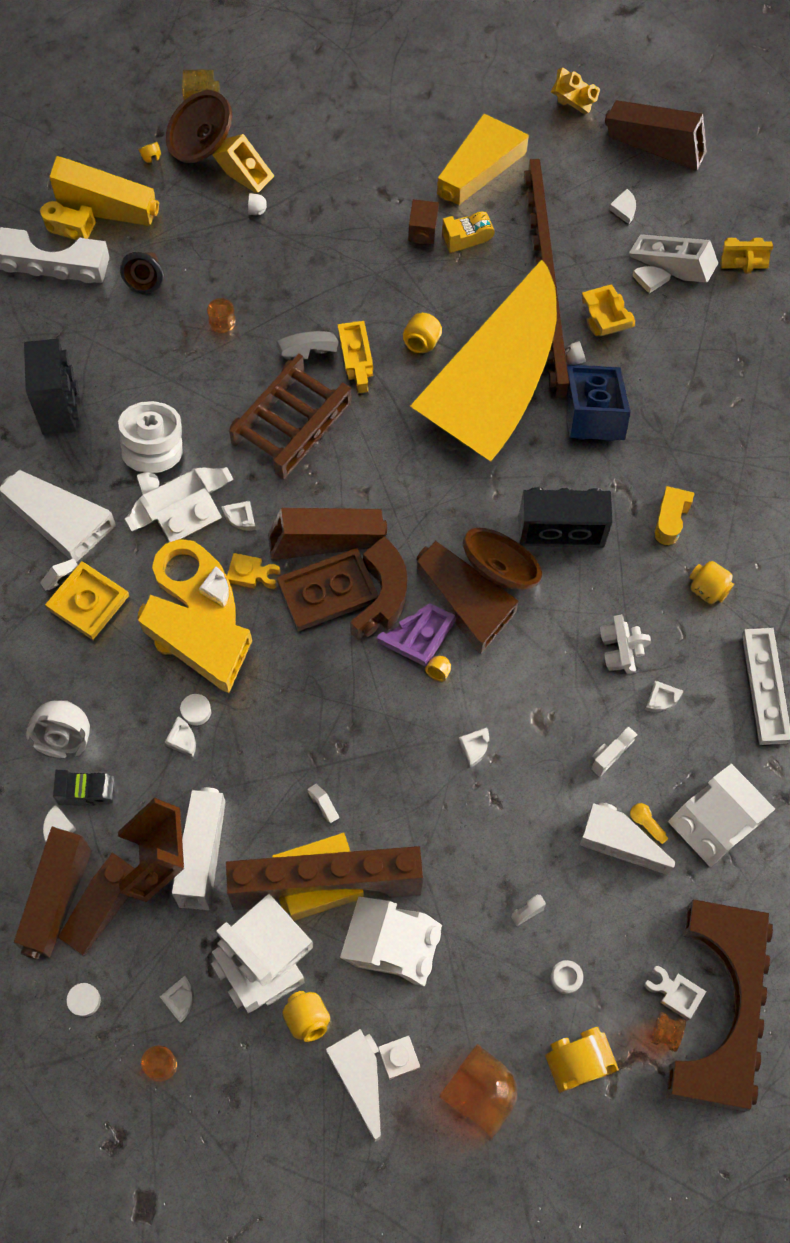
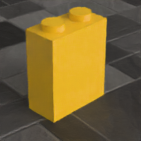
M341 833L272 855V857L351 851L345 833ZM363 889L321 890L293 894L278 899L284 911L290 913V917L293 921L357 901L358 896L364 897Z

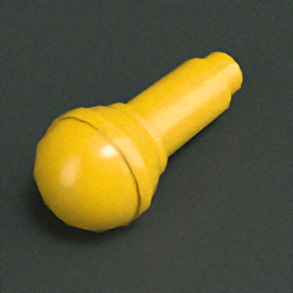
M644 803L633 805L630 810L632 821L643 825L656 841H659L661 844L665 843L669 838L666 836V832L651 817L650 807Z

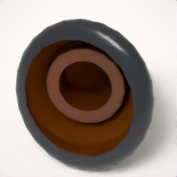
M132 252L121 260V278L132 290L139 293H152L161 287L164 273L155 253Z

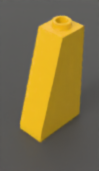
M483 114L439 175L437 195L457 205L462 204L526 154L529 135L489 115Z
M56 156L49 178L56 202L60 203L63 207L79 211L81 205L92 208L94 217L150 226L153 216H157L159 201L155 200L153 188Z
M150 595L147 603L141 605L137 615L142 631L222 691L229 693L252 643L250 630Z

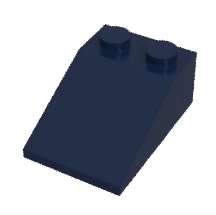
M567 364L569 379L567 424L570 438L580 440L604 439L606 441L625 440L631 411L621 367Z

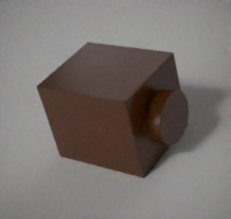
M413 199L408 241L419 244H434L439 202Z

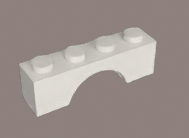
M0 228V270L10 273H29L33 276H51L61 280L73 279L85 283L95 282L103 284L110 258L106 241L79 238L71 247L65 250L46 252L36 248L30 242L27 231Z

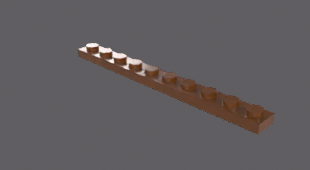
M530 159L529 169L524 171L525 187L529 186L530 191L527 192L526 201L527 208H532V213L529 214V227L534 229L535 235H532V250L537 251L538 256L535 257L534 266L541 260L546 264L556 291L557 322L546 361L547 364H551L552 371H549V387L554 388L555 398H566L569 379L540 159Z

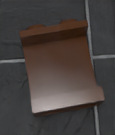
M153 798L118 831V837L139 845V865L119 882L120 893L143 902L149 901L184 869L180 808Z

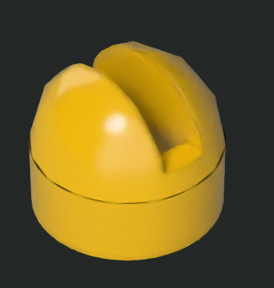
M158 142L138 149L146 163L152 164L151 156H154L156 161L160 159L161 151Z
M440 655L434 656L425 667L427 675L439 682L445 681L451 671L450 661Z

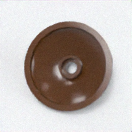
M213 90L197 92L184 100L174 111L166 129V146L171 155L181 162L195 163L214 154L224 143L230 131L232 109L228 100L222 94Z
M487 528L470 529L464 536L463 548L468 560L475 570L489 582L514 590L531 589L540 582L542 570L539 563L517 541L498 531Z

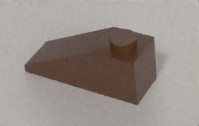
M112 852L92 878L58 938L85 956L129 898V896L120 893L119 882L135 868Z

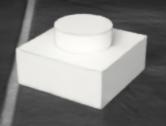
M409 1035L378 1047L389 1080L420 1069V1064Z

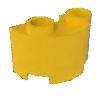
M612 284L582 292V303L587 305L591 316L586 318L595 336H606L635 327V319L632 312H628L624 308L623 297L620 293L617 294Z
M594 1027L580 1033L582 1039L570 1043L569 1038H564L550 1044L552 1051L547 1053L545 1057L559 1093L619 1071L604 1032H600L599 1027Z

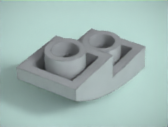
M325 331L294 334L277 341V348L281 356L288 360H293L298 353L303 356V359H308L310 349L316 353L326 354L328 351L336 352L338 347V340L334 333Z

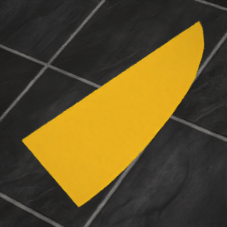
M542 260L410 405V407L490 462L504 446L521 420L537 387L553 341L557 322L556 291L549 269Z

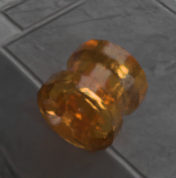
M217 298L209 303L207 314L210 327L219 333H226L233 329L236 324V318L232 302L225 298Z
M660 1012L656 1019L650 1042L655 1045L662 1043L667 1045L669 1050L677 1052L683 1038L686 1021L680 1018L677 1020L670 1019L666 1013Z
M157 1045L146 1050L142 1057L141 1065L144 1073L153 1081L164 1082L175 1074L177 1059L168 1048Z

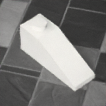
M640 234L629 252L631 258L647 265L661 268L670 275L685 281L707 283L718 265L711 241L704 239Z
M593 803L581 837L580 846L669 875L675 865V861L624 813L616 811L617 808L608 803H599V805Z
M361 1029L328 1047L326 1053L374 1142L381 1139L377 1058L375 1056V1053L379 1052L372 1036L370 1034L364 1036Z

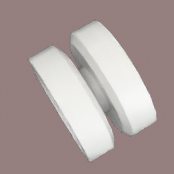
M148 401L129 406L122 412L118 420L121 457L127 466L140 472L157 473L172 468L180 461L183 453L182 426L180 415L174 408L165 403Z

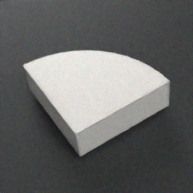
M628 189L618 196L609 207L610 211L627 224L631 223L636 211V200Z
M654 266L637 268L633 270L632 274L649 294L668 282L671 277L665 270Z
M250 501L222 506L224 517L232 526L246 531L256 530Z
M74 559L52 566L40 584L45 591L59 585L57 581L65 575L70 576L78 564Z
M215 566L200 586L199 591L223 607L228 601L229 586L224 573Z
M655 681L645 710L661 712L670 709L679 701L683 690Z
M177 717L165 741V746L193 757L196 749L194 733L185 720Z
M487 727L459 737L458 741L469 768L480 762L486 754L489 743Z
M314 784L307 789L310 798L314 803L318 804L323 813L322 816L327 822L332 823L340 818L327 793L321 787Z
M57 805L52 807L43 825L45 841H47L52 826L72 833L76 831L75 827Z
M537 894L527 901V905L519 910L516 909L512 913L511 918L515 925L518 926L542 912L546 903L542 896Z
M186 976L182 977L160 996L180 1023L189 1014L193 1002L192 988Z

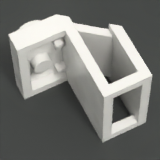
M732 764L714 776L708 782V786L689 799L668 821L710 867H713L730 849L758 827L775 810Z
M270 894L265 896L232 927L226 922L217 930L218 936L221 939L217 944L229 958L235 955L243 964L239 967L243 975L251 983L257 980L262 986L270 982L277 974L279 976L285 974L313 948L312 940Z
M358 896L340 958L357 968L396 974L414 985L425 986L427 977L432 970V959L436 945L440 941L442 925L421 912L396 909L397 903Z
M220 947L212 951L216 961L211 963L220 980L228 979L232 986V989L227 991L237 1009L244 1006L247 1013L256 1010L265 1003L267 1006L273 1004L305 983L304 977L296 964L282 976L277 974L264 986L257 980L251 983L240 971L239 967L243 964L235 955L229 958Z

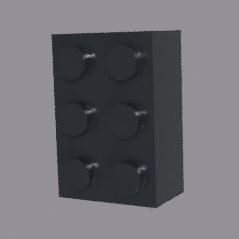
M59 339L24 342L26 394L42 434L75 432L76 421L80 420L78 403L75 404V396H79L77 380H74L73 367L69 365L67 349L62 350Z
M540 487L523 490L518 515L519 544L532 547L604 548L612 525L611 491H602L598 488L588 489L587 491L573 490L571 488L544 490Z

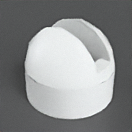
M250 193L248 215L263 214L267 208L265 198L262 195Z
M580 341L567 346L565 356L569 364L578 365L586 362Z
M144 472L137 474L143 494L159 487L158 477L154 473Z

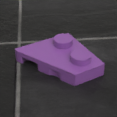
M429 603L419 609L415 615L399 622L400 626L387 634L384 631L377 636V641L379 644L426 667L456 622V617L454 614Z

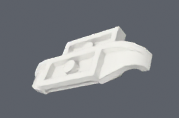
M227 467L192 469L188 473L143 494L134 504L125 520L131 531H136L158 521L169 542L183 539L222 518L210 493L230 483L233 478Z

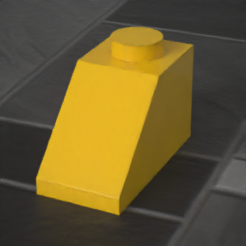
M244 134L228 137L221 147L212 154L229 177L254 193H258L274 177Z

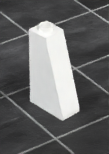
M18 470L13 476L7 477L0 486V494L4 502L70 560L74 559L78 562L116 527L113 515L108 509L21 470Z
M204 787L200 791L192 790L182 838L184 869L174 878L172 895L179 908L211 909L225 809L223 793H219V790Z

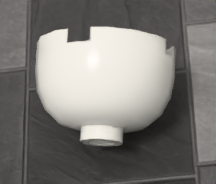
M63 700L50 701L41 705L33 713L26 730V738L28 740L30 737L34 741L33 747L47 756L66 758V753H75V756H79L86 749L90 724L86 714L78 706Z

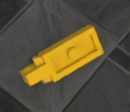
M365 321L337 324L346 375H348L349 380L355 379L358 394L369 392L367 377L373 376V362Z

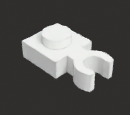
M627 727L609 746L604 743L592 756L595 761L591 770L601 777L635 741L637 734L630 727Z
M655 966L652 972L660 977V984L655 985L647 980L644 987L652 993H663L665 996L660 1003L689 1021L706 991L680 974H677L672 981L669 979L665 969Z

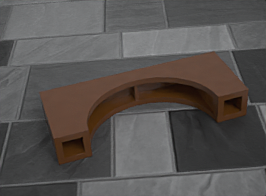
M420 846L226 861L227 895L233 910L252 909L268 894L274 899L312 891L363 889L388 894L390 898L421 895L423 883Z
M694 899L687 906L684 937L702 943L723 963L733 987L734 1014L727 1036L711 1055L694 1061L675 1060L670 1064L666 1098L739 1112L749 1111L752 1105H756L758 1086L754 1085L755 1071L758 1072L761 1065V1052L757 1051L758 1038L761 1039L764 1032V1019H760L761 1006H765L767 999V987L763 986L764 974L768 973L770 967V955H766L767 942H771L773 934V924L769 923V913Z

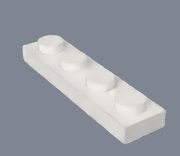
M774 628L744 629L742 638L759 745L790 743V723Z

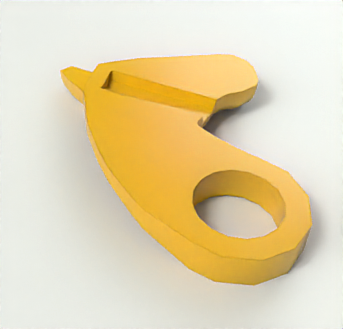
M178 539L166 543L155 554L152 566L159 587L183 602L189 609L236 625V607L233 592L220 563L195 541ZM178 555H189L199 562L197 573L186 581H175L165 574L167 563ZM215 566L224 573L229 586V597L224 607L204 596L199 591L200 586ZM154 641L157 651L164 655L172 654Z

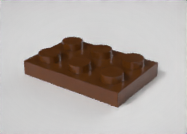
M358 548L276 577L298 632L371 605L379 596Z

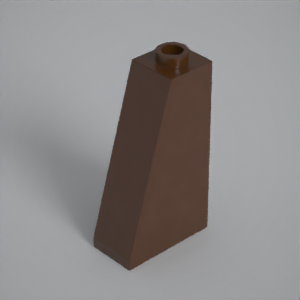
M616 100L611 110H608L606 113L605 125L608 127L610 138L692 170H698L707 152L703 113Z
M281 508L268 533L271 560L345 552L358 548V550L369 549L387 535L388 527L386 520H383L382 509Z
M435 540L429 548L425 546L416 558L417 574L442 607L455 615L456 625L475 650L482 654L515 615L519 601L501 587L486 580L472 566Z
M53 826L50 829L14 943L22 949L20 954L39 960L40 955L50 958L92 854V850L81 835Z

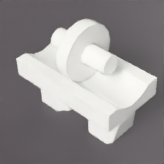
M623 615L613 616V623L600 627L604 645L618 642L619 650L605 652L606 666L609 671L624 669L627 674L636 673L632 649H635L636 657L644 656V647L651 644L650 636L641 634L639 626L631 628L632 636H630L628 624L624 622Z

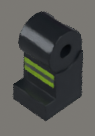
M56 769L53 797L58 805L95 806V804L113 803L115 777L106 773H69L68 770Z

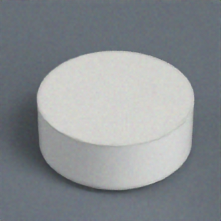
M191 694L181 703V715L190 725H202L211 716L210 703L203 695Z
M561 961L554 966L551 972V984L559 993L572 994L582 985V969L573 961Z
M88 983L75 985L67 995V1006L78 1017L93 1015L101 1003L98 990Z

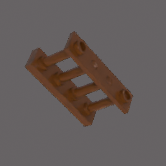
M299 353L292 361L289 360L285 363L279 376L241 418L238 417L232 422L229 428L231 444L236 447L243 438L250 441L273 457L275 474L283 480L352 402L351 387L342 382L336 390H330L303 372V356ZM297 380L324 398L325 403L319 409H313L286 390ZM279 399L308 418V422L302 428L297 429L269 409ZM262 418L290 437L291 441L285 448H278L253 431L252 428Z

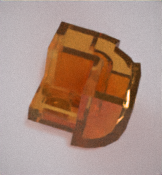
M477 1044L439 1098L465 1117L464 1121L489 1141H492L512 1113L517 1102V1084L510 1070Z

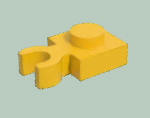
M233 553L227 578L229 583L255 589L258 581L262 582L267 588L275 589L277 582L274 579H269L268 575H280V567L275 564H268L263 567L261 558Z

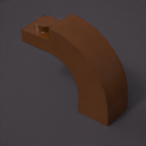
M385 536L363 553L365 566L378 581L381 592L369 607L350 621V633L358 641L365 635L369 637L375 633L380 626L379 623L387 631L392 628L401 616L406 603L407 571L405 563L398 550Z

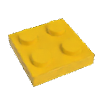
M81 561L45 606L51 613L94 640L129 597V593Z

